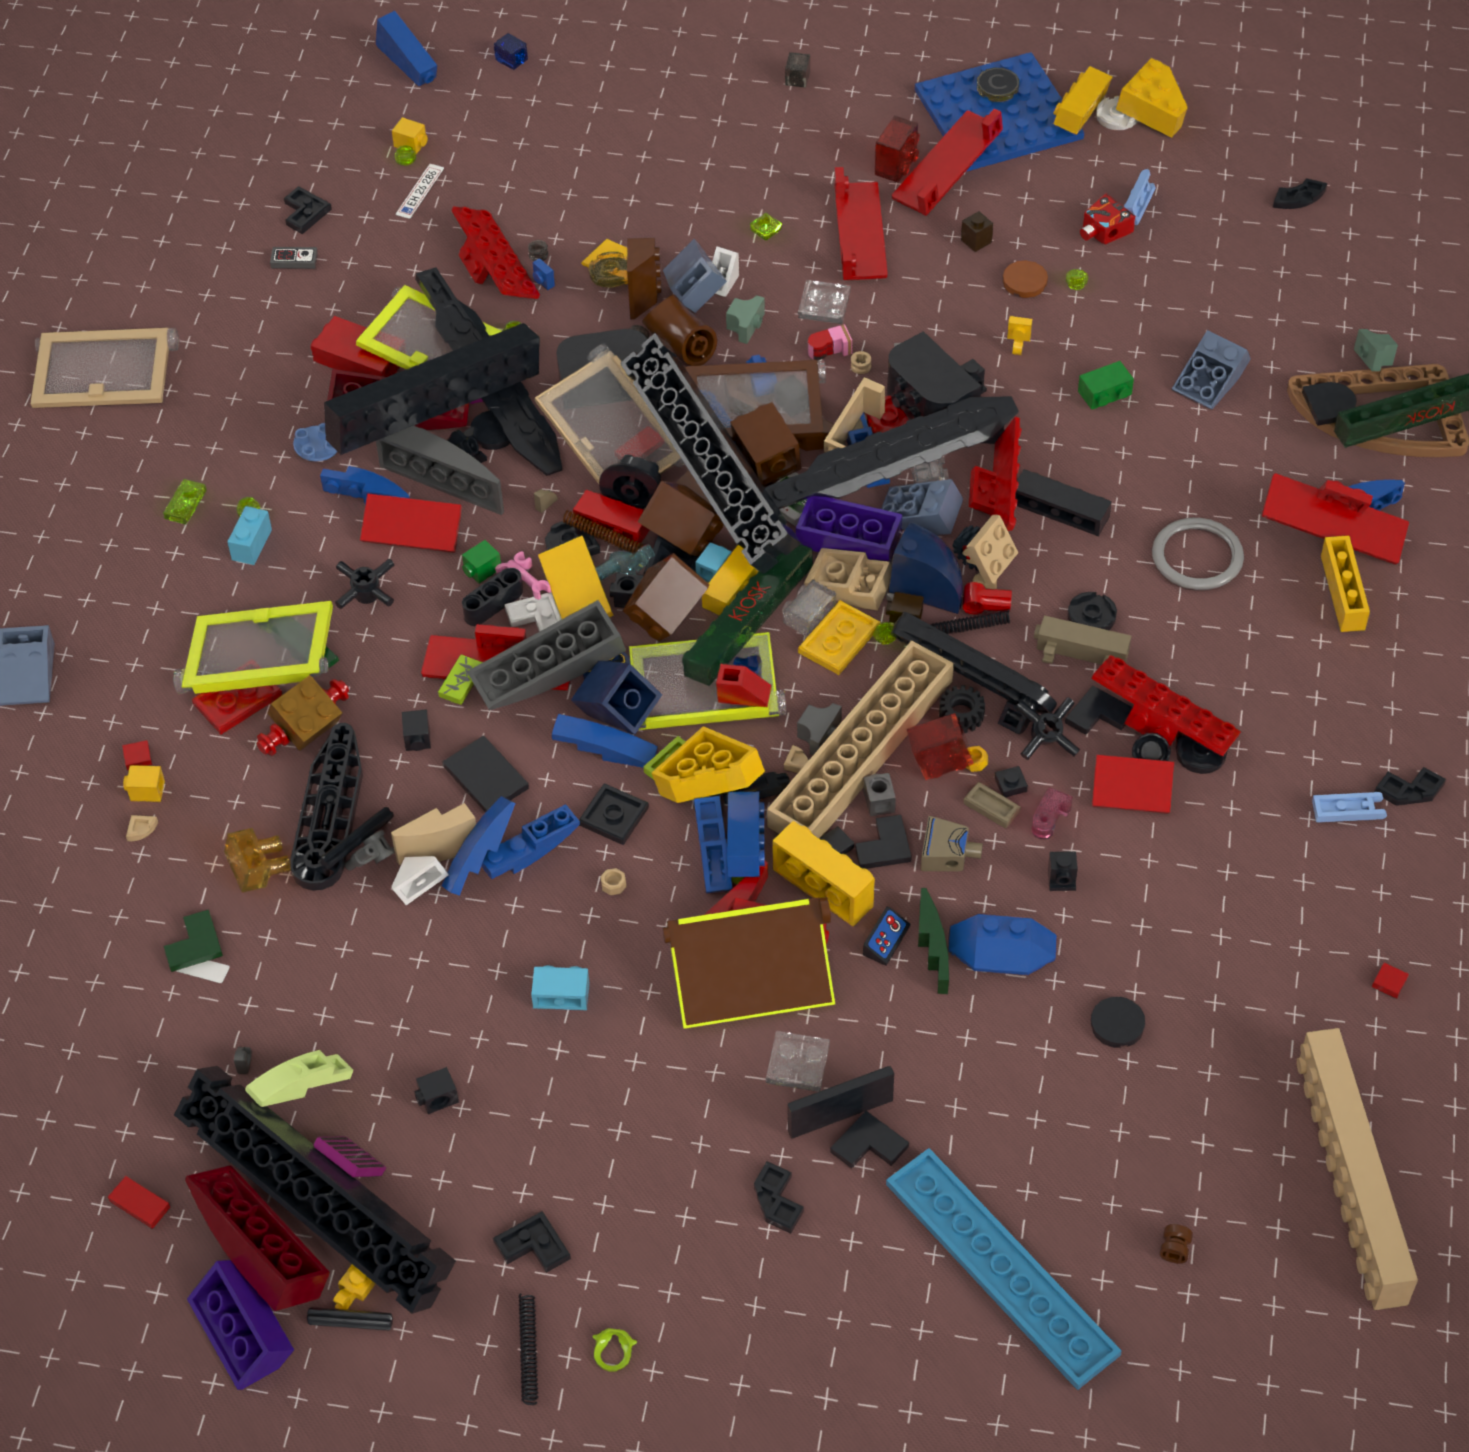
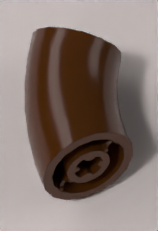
M675 294L658 304L642 320L644 326L652 334L656 333L668 342L677 357L688 365L701 366L705 364L716 350L717 336L715 331L696 317Z

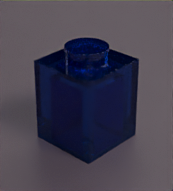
M507 33L494 43L495 60L510 69L515 70L528 60L527 44L515 36Z

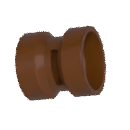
M1167 1225L1163 1234L1165 1242L1161 1245L1159 1252L1161 1258L1176 1264L1187 1262L1189 1256V1249L1187 1247L1192 1242L1193 1232L1183 1225Z

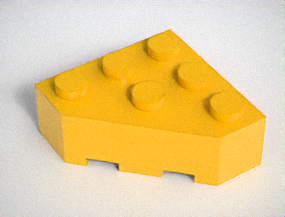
M1151 58L1122 88L1116 110L1172 138L1182 127L1188 107L1170 67Z
M703 726L652 772V776L660 796L676 803H681L696 798L747 788L765 770L756 748Z

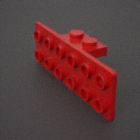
M453 206L451 211L467 236L458 255L474 282L483 284L489 273L501 294L538 299L540 294L535 284L523 268L517 255L493 219L492 214L484 209L476 210L468 207Z
M1016 416L995 443L993 472L978 466H974L971 470L968 506L990 514V517L992 515H1000L1008 532L1012 531L1016 524L1014 511L1017 506V499H1015V494L1019 484L1016 481V477L1020 467L1017 461L1021 446L1018 444L1022 428L1020 427V418Z
M1274 473L1271 478L1261 514L1264 518L1325 539V537L1349 536L1353 550L1395 565L1400 561L1409 525L1407 520L1369 507L1373 496L1366 494L1361 489L1344 486L1341 482L1335 480H1327L1318 489Z
M477 624L475 629L476 639L431 635L421 671L422 677L446 679L460 655L485 662L527 639L526 629ZM570 681L560 686H557L552 690L567 691L569 689Z
M1110 655L1092 676V680L1134 704L1125 722L1126 725L1143 735L1146 733H1158L1167 740L1170 747L1180 731L1217 754L1224 756L1241 733L1231 723L1224 722L1214 716L1209 710L1195 705L1187 697L1178 695L1165 684L1158 683L1148 677L1143 671L1129 666L1121 658Z

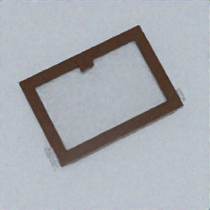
M825 360L685 366V369L733 441L735 440L732 436L730 421L739 415H745L755 410L760 405H766L770 402H773L795 438L824 436L819 383H826Z

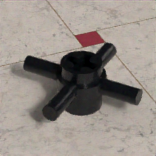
M387 559L375 570L369 567H359L354 570L343 561H340L336 569L351 579V589L335 601L336 606L342 609L354 598L362 604H369L378 599L386 606H391L394 599L379 588V578L395 566L393 561Z
M1067 697L1053 714L1044 713L1039 715L1022 700L1015 708L1033 722L1031 728L1033 739L1020 753L1023 758L1029 760L1041 744L1046 745L1054 742L1058 743L1073 757L1079 752L1080 749L1062 734V718L1075 704L1071 698ZM1046 725L1049 726L1050 729L1052 728L1053 730L1049 731L1047 734L1043 732V730L1046 728Z

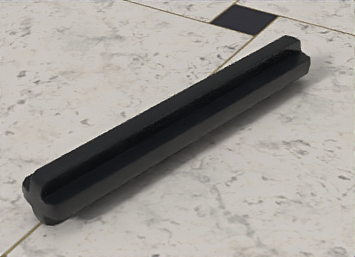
M388 807L382 808L322 855L319 863L323 865L324 869H330L363 843L364 840L387 824L394 817L393 812Z

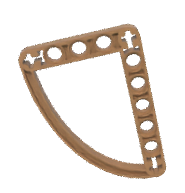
M1439 364L1381 368L1380 371L1368 369L1297 375L1291 377L1288 382L1287 393L1297 411L1318 429L1346 443L1378 452L1415 457H1455L1466 454L1468 450V434L1447 371ZM1414 375L1418 377V379L1410 380L1409 378H1407V376ZM1392 377L1395 379V381L1388 382L1384 380V378ZM1362 379H1369V380H1371L1373 383H1371V384H1365V383H1363L1361 380H1362ZM1339 381H1347L1350 384L1347 387L1354 394L1427 388L1432 407L1439 408V412L1437 408H1433L1435 414L1438 412L1435 416L1443 441H1414L1389 438L1357 430L1340 422L1317 426L1302 394V388L1315 385L1316 383H1338ZM1443 390L1446 392V395H1438L1435 391ZM1455 401L1452 412L1445 413L1444 411H1442L1440 415V408H1442L1443 404V407L1451 408L1449 405L1453 406V403ZM1453 424L1457 426L1458 429L1451 430L1447 428L1446 425Z

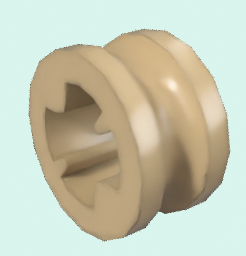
M864 351L855 352L851 356L852 371L857 374L869 372L871 369L870 354Z

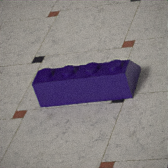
M231 1260L216 1261L187 1298L237 1390H242L278 1370L294 1351L293 1346L268 1303L243 1277Z

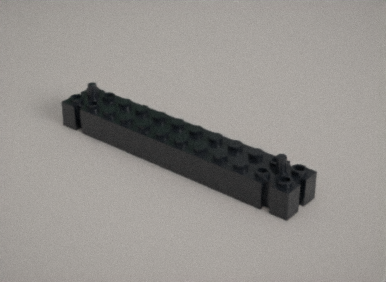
M654 333L641 344L643 347L641 352L637 354L633 351L620 364L626 374L634 380L632 383L735 542L743 548L742 553L749 564L765 574L779 562L776 558L781 553L787 556L801 542L794 531L785 525L788 522L683 364L676 359L677 355L670 344Z
M212 1066L196 1069L187 1087L192 1093L190 1096L182 1097L174 1116L188 1128L197 1126L199 1128L197 1135L386 1293L392 1291L398 1293L396 1301L411 1314L431 1308L441 1290L437 1286V1282L447 1279L456 1260L440 1247L431 1249L429 1247L431 1240L357 1179L313 1146V1143L269 1107H260L242 1085L232 1086V1077L220 1067Z

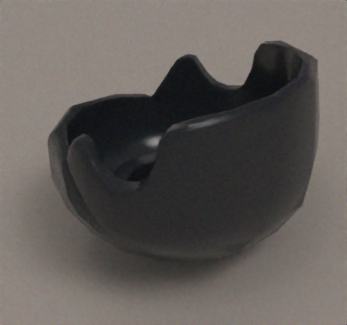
M1146 733L1138 737L1132 747V758L1169 761L1171 754L1167 740L1158 733Z

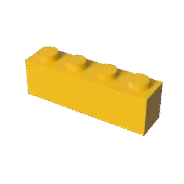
M1089 66L1085 73L1081 72L1077 82L1072 84L1069 93L1066 92L1062 102L1057 104L1053 113L1056 115L1053 124L1077 135L1107 94L1113 76Z
M1325 537L1321 559L1340 631L1365 630L1370 610L1350 537Z
M737 545L710 580L708 589L702 595L703 608L727 619L728 615H731L733 609L734 612L738 610L736 606L740 607L741 600L753 589L752 587L757 579H761L764 575L749 564L742 553L743 548Z

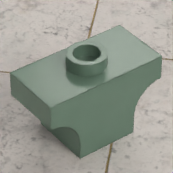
M757 295L750 300L735 298L726 312V329L736 332L739 335V342L747 344L756 328H760L765 314V298Z
M1359 329L1354 351L1371 371H1380L1381 366H1393L1398 344L1389 334H1376L1368 329Z

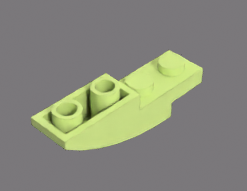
M320 1050L300 1055L272 1068L248 1084L245 1091L260 1107L303 1098L308 1088L348 1080L352 1076L353 1069L338 1054L325 1056Z

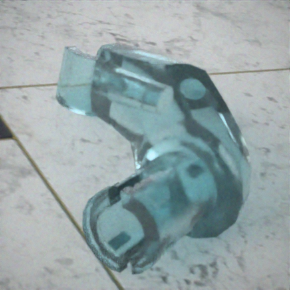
M650 544L641 547L636 553L626 551L613 552L610 554L609 560L596 567L599 579L602 582V580L615 572L636 575L649 563V559L654 557L655 553Z

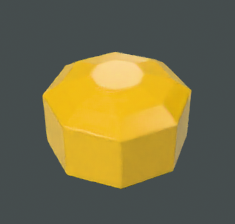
M980 746L969 747L963 753V764L971 772L982 771L988 765V754Z

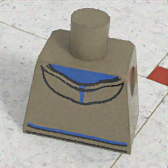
M929 816L922 852L921 871H962L964 869L965 857L981 859L983 843L968 842L969 828L967 826Z

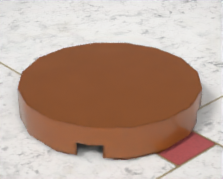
M1027 260L1017 261L1010 264L1004 270L1003 285L1012 295L1015 293L1019 294V297L1022 298L1035 297L1041 294L1047 286V271L1036 262Z

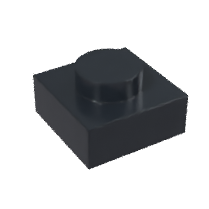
M1019 766L995 772L994 778L1002 796L1009 797L1027 792L1028 785Z

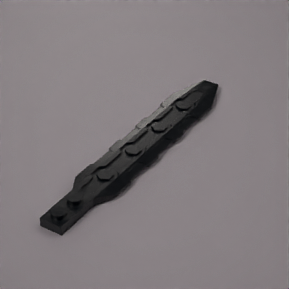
M437 267L416 273L415 280L436 311L435 327L445 343H448L453 351L489 337L486 327L478 314L455 297ZM522 382L481 398L486 407L493 412L503 428L502 432L517 453L546 476L562 471L556 434L546 418L539 413L529 398V392Z
M1012 396L969 397L948 405L946 409L928 416H919L894 429L867 436L865 440L847 447H838L820 454L806 472L764 488L778 509L813 496L841 498L859 491L861 487L881 479L887 480L900 475L902 471L922 463H931L941 459L943 455L958 449L969 448L990 440L1019 413V410Z

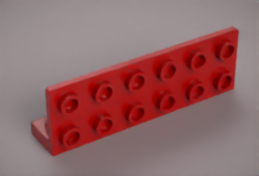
M993 109L989 115L981 117L967 110L893 192L892 199L927 216L1003 130L1001 111Z
M835 167L834 189L843 280L887 278L888 272L878 182L849 183L848 176H844V168Z

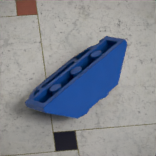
M977 914L950 926L948 952L955 955L974 971L1029 975L1047 963L1055 961L1057 935L1032 918Z

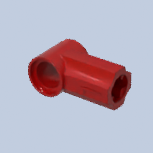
M978 582L967 583L964 586L963 610L971 615L981 614L984 610H1011L1012 590L987 589Z

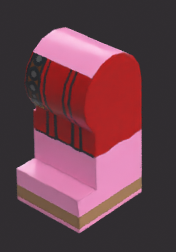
M845 324L813 333L808 338V355L814 360H822L827 355L842 352L843 356L852 354V339Z

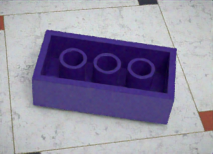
M813 496L807 499L796 526V536L801 542L798 548L820 552L821 548L864 552L869 560L891 563L902 533V514L830 497Z

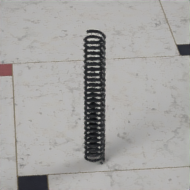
M1010 610L997 611L996 613L993 612L992 614L985 615L981 614V616L977 615V617L974 615L973 617L959 618L954 621L947 620V622L943 621V623L939 622V624L936 622L935 624L932 623L931 626L935 628L938 626L939 630H941L940 626H942V631L949 635V633L953 634V628L955 633H957V629L960 633L961 629L963 632L965 629L967 632L969 629L972 631V625L974 630H976V625L977 629H980V626L982 629L984 626L986 628L988 626L991 627V622L992 626H995V622L997 626L999 623L1000 625L1003 623L1006 625V623L1010 624Z
M520 1293L518 1301L521 1345L520 1370L522 1371L521 1401L526 1405H536L537 1402L524 1401V1399L534 1401L539 1398L537 1396L539 1393L537 1391L538 1378H536L538 1376V1370L536 1369L538 1367L536 1365L538 1363L536 1361L537 1344L535 1343L537 1341L535 1339L537 1337L535 1335L537 1333L535 1331L536 1310L534 1309L536 1302L533 1295L521 1297L522 1294Z

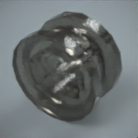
M536 240L528 245L529 258L532 261H536L539 258L544 261L548 258V245L544 241Z

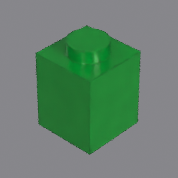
M486 540L462 554V569L469 578L472 577L479 584L495 574V567L501 564L500 553Z

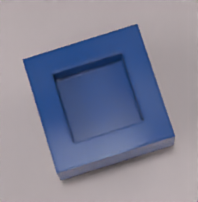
M540 258L534 261L533 278L536 283L541 284L547 290L555 286L553 269Z

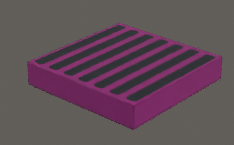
M346 1136L317 1137L313 1144L318 1151L352 1177L382 1176L387 1168Z

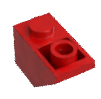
M720 664L716 681L718 703L768 708L772 690L771 684L746 666Z

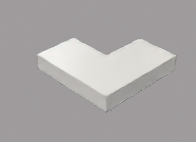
M552 592L541 594V599L539 600L535 597H530L505 604V611L511 627L536 622L540 632L562 620Z

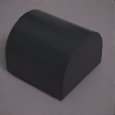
M1009 700L1006 702L997 724L1020 735L1027 729L1030 720L1015 708L1018 704Z

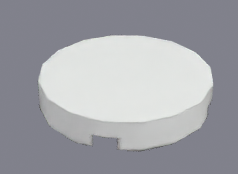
M1115 96L1114 99L1105 98L1098 104L1096 109L1097 120L1108 129L1125 130L1137 123L1135 118L1116 110L1119 96Z

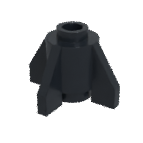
M475 426L463 433L460 430H456L450 434L447 441L462 449L480 463L487 461L488 457L481 450L479 451V446L475 439L477 434Z

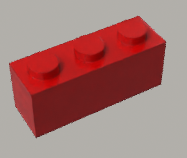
M586 490L573 508V513L578 514L579 517L582 516V519L585 517L586 520L589 519V522L592 521L593 523L596 522V525H603V528L606 527V531L609 528L610 531L613 530V533L617 532V534L620 533V536H627V539L630 538V542L632 539L634 542L637 541V545L642 543L650 529L638 522L644 511L643 509L605 497L600 493Z

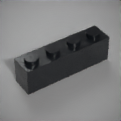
M1023 469L1017 479L1019 482L1015 494L1017 507L1098 537L1110 517L1112 501L1025 469Z

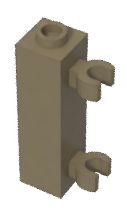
M1045 615L1042 624L1036 625L1034 639H1038L1037 650L1044 651L1042 662L1049 664L1053 663L1055 654L1101 665L1112 655L1121 658L1126 663L1132 637L1131 635Z

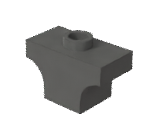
M834 703L826 708L808 705L797 722V738L809 743L810 755H814L842 721V706Z

